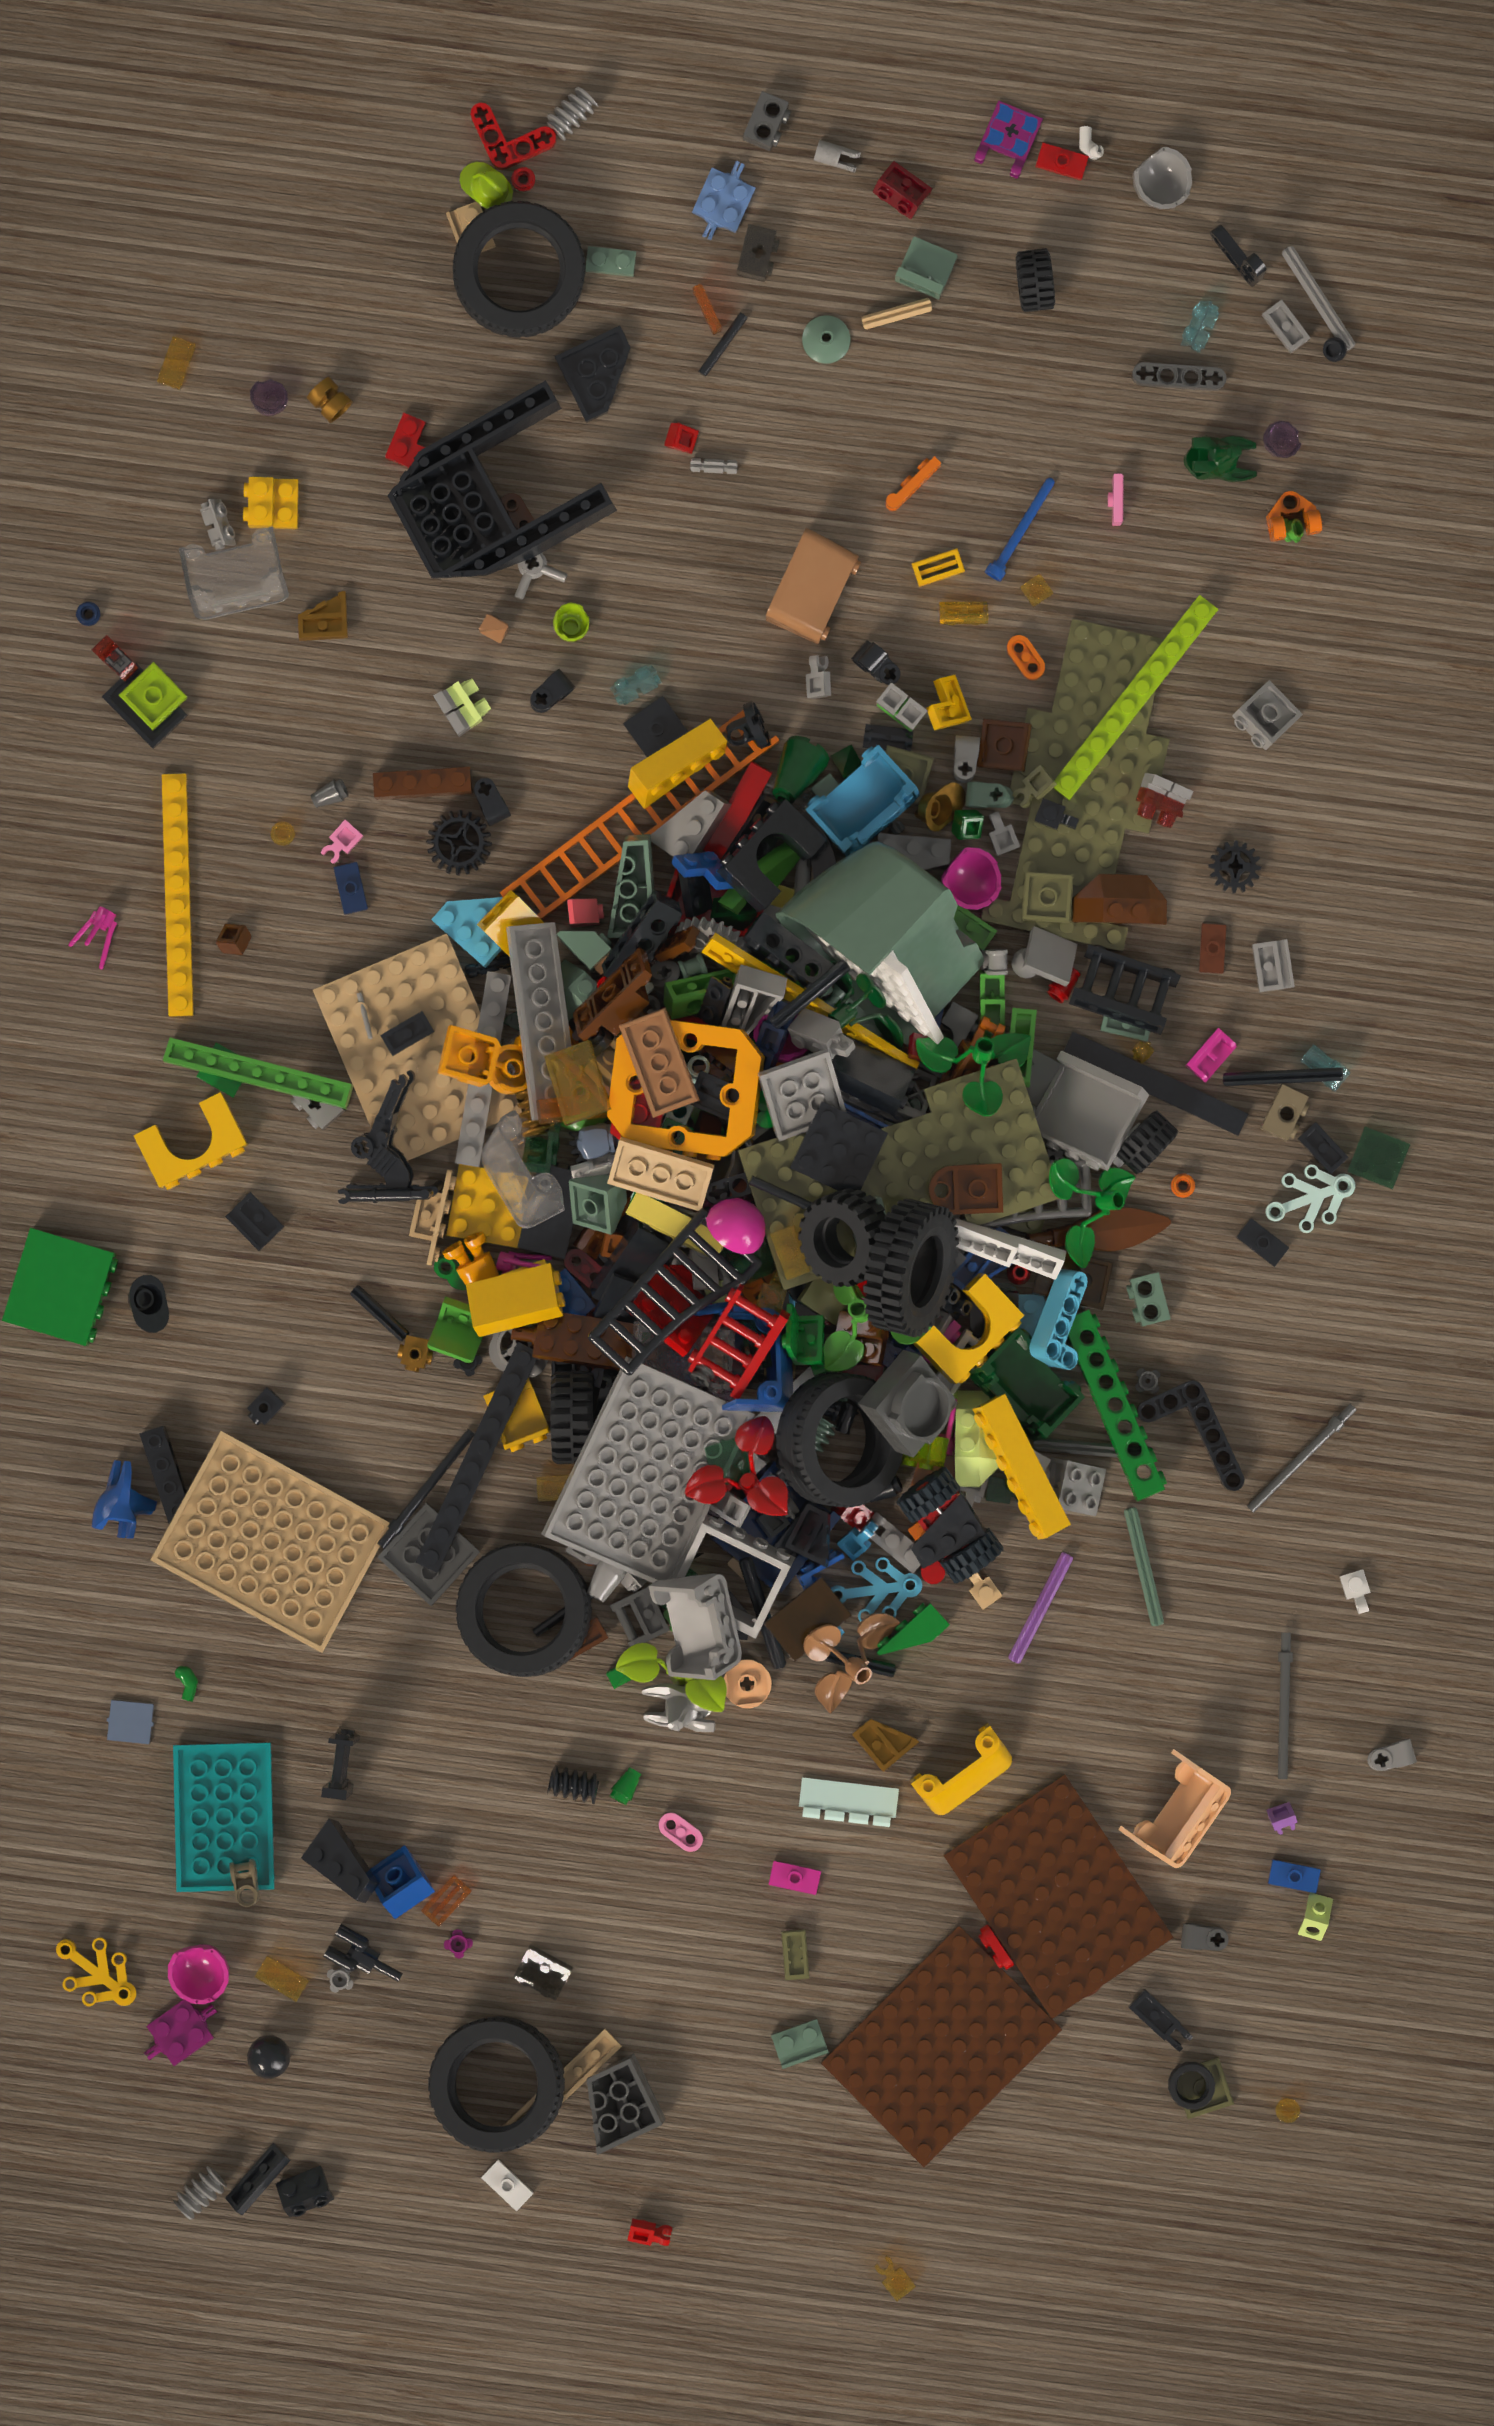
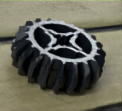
M459 810L458 817L454 818L453 811H449V820H446L445 816L441 815L440 819L443 824L440 825L434 821L433 825L437 828V831H428V834L434 836V839H427L426 843L434 845V847L429 848L427 851L429 854H437L431 860L433 863L441 860L438 865L440 870L445 865H448L446 869L447 874H450L452 869L456 868V875L460 876L461 868H464L466 875H469V866L472 865L474 870L477 871L479 870L476 864L477 861L483 865L486 863L481 857L482 854L490 856L491 853L485 850L484 847L492 846V842L485 841L486 838L491 837V833H482L487 828V825L484 823L478 826L481 820L479 816L472 821V812H468L466 818H463V811ZM462 824L456 834L443 833L451 825ZM469 826L478 833L479 846L467 840ZM463 836V842H466L467 846H460L456 851L454 848L456 845L453 844L452 840H459ZM440 840L445 841V843L450 844L452 847L449 860L440 851ZM464 851L476 853L467 861L456 862Z

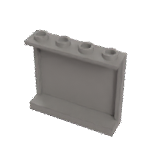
M1060 1051L1057 1060L1061 1065L1034 1113L1043 1142H1045L1046 1147L1055 1152H1058L1059 1149L1065 1151V1155L1075 1161H1078L1079 1158L1085 1160V1164L1098 1171L1099 1168L1108 1171L1149 1094L1143 1087L1064 1051Z

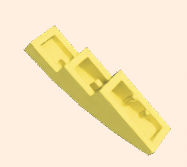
M637 1192L626 1211L627 1215L648 1224L651 1228L671 1237L673 1240L691 1221L690 1217L649 1196ZM700 1224L695 1231L720 1254L724 1246L712 1236L708 1227ZM689 1238L682 1244L707 1256Z

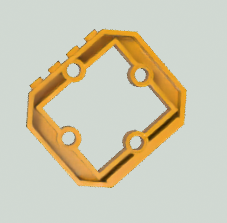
M670 1020L679 1046L685 1052H698L704 1045L737 1049L734 1081L725 1085L720 1091L722 1104L730 1108L727 1136L694 1132L684 1125L659 1128L633 1124L636 1097L644 1092L642 1087L639 1090H635L630 1085V1081L637 1076V1073L621 1034L616 1039L607 1117L622 1137L670 1152L679 1150L682 1151V1155L688 1157H697V1153L706 1154V1159L721 1160V1156L730 1155L755 1135L761 1091L758 1073L763 1071L765 1056L744 1029ZM690 1033L697 1037V1043L694 1047H690L686 1042V1038ZM732 1088L736 1089L739 1093V1099L736 1102H732L728 1098V1093ZM677 1131H681L685 1135V1140L681 1145L677 1144L674 1140V1135Z

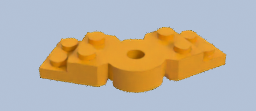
M450 1025L447 1029L438 1073L457 1078V1081L478 1087L489 1083L493 1089L502 1094L521 1092L527 1089L520 1035L517 1036L514 1044L501 1046L495 1037ZM569 1026L570 1039H571V1047H572V1054H573V1050H574V1048L579 1044V1042H578V1041H575V1040L572 1038V1033H573V1031L571 1030V1028H570V1026ZM508 1063H510V1064H512V1065L514 1066V1068H515V1073H514V1075H511V1074L508 1072V1070H507V1065H508Z

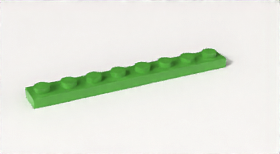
M171 1037L163 1057L165 1063L347 1109L353 1090V1085L350 1083Z

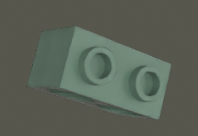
M1159 1272L1129 1280L1130 1285H1126L1129 1299H1134L1136 1308L1132 1309L1135 1323L1140 1322L1141 1327L1171 1319ZM1146 1281L1150 1284L1151 1291L1148 1295H1141L1139 1293L1138 1285L1140 1282ZM1147 1305H1153L1157 1309L1155 1318L1148 1319L1144 1315V1309Z

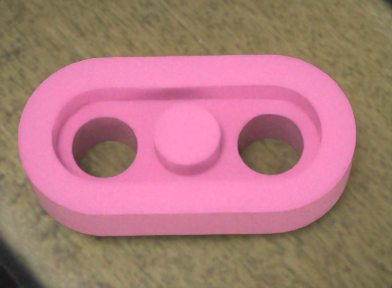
M669 1812L660 1818V1832L683 1850L693 1852L701 1847L703 1842L702 1833L681 1816ZM673 1820L676 1823L675 1828L669 1829L666 1826L667 1821ZM690 1834L694 1835L695 1842L688 1843L686 1837Z

